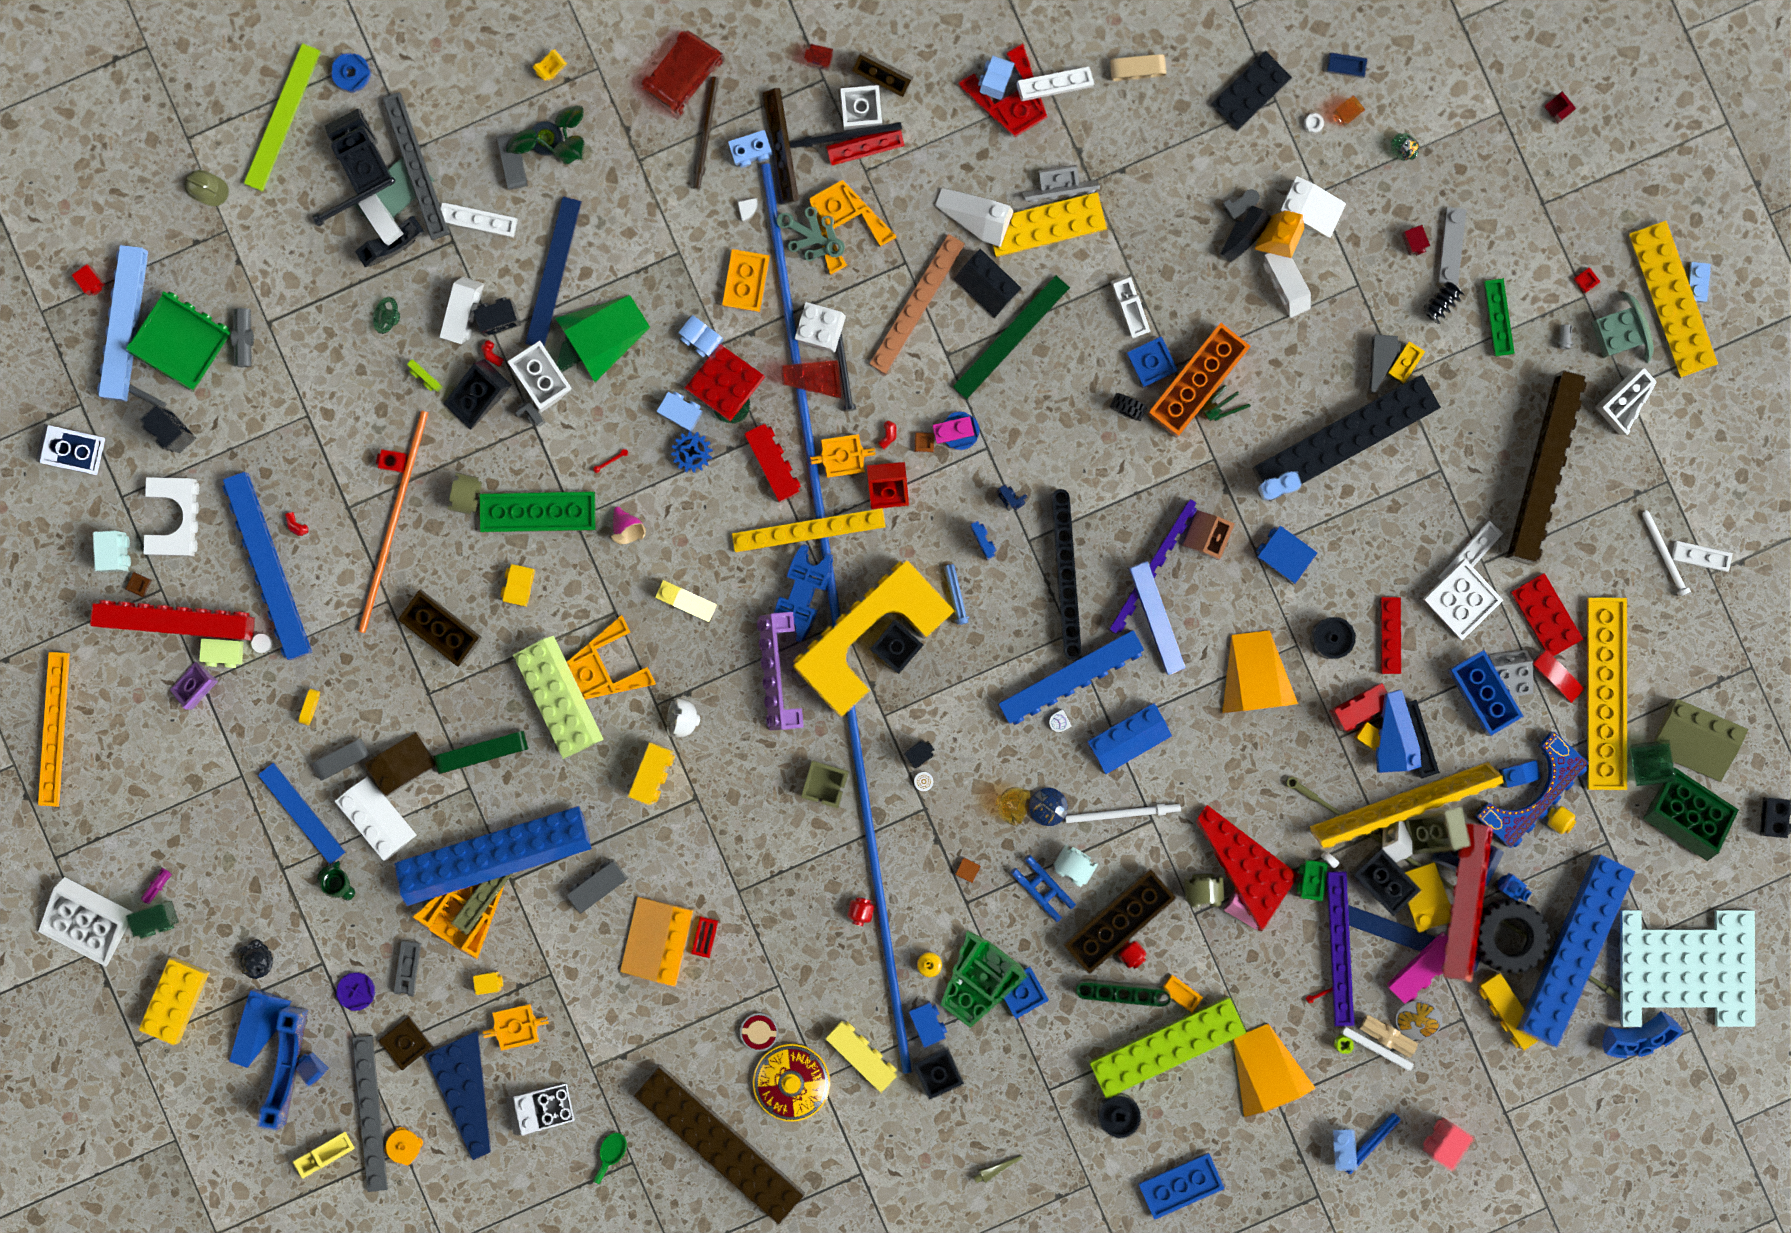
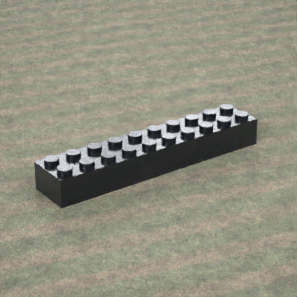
M1422 374L1259 463L1252 470L1260 484L1269 479H1278L1289 472H1297L1300 483L1303 484L1440 409L1441 406Z

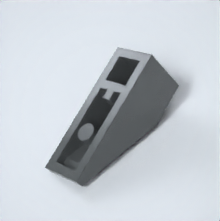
M1372 336L1369 394L1376 392L1397 353L1400 352L1401 342L1398 341V336Z

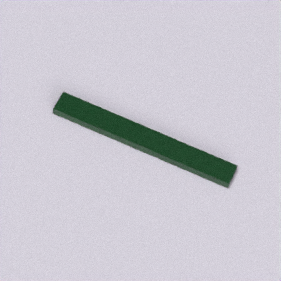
M1055 275L957 381L953 388L967 400L1063 297L1070 287Z

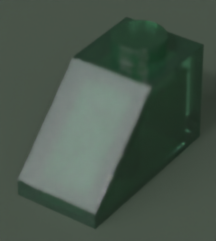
M567 336L565 341L562 342L557 367L561 373L582 361Z

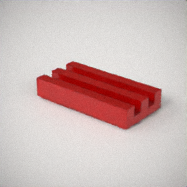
M700 916L691 951L692 955L710 959L719 920ZM706 922L700 952H698L696 948L702 923ZM710 923H712L714 925L706 954L703 952L706 944Z

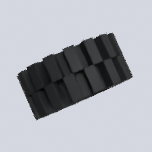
M1120 393L1115 394L1110 404V408L1136 421L1142 420L1147 406L1140 401Z

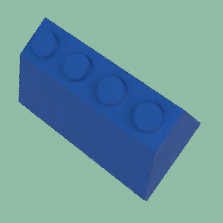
M1485 650L1447 670L1486 736H1492L1524 717Z
M1152 703L1086 742L1104 773L1108 774L1172 737L1156 704Z

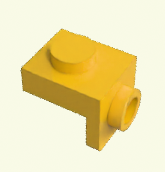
M554 49L540 63L535 64L533 68L540 79L547 81L553 79L567 63Z

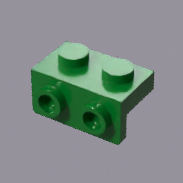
M1304 859V863H1301L1299 867V875H1302L1301 883L1298 882L1296 894H1299V898L1323 901L1328 863Z

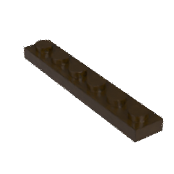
M773 88L763 92L762 95L781 205H788L799 201L781 89Z

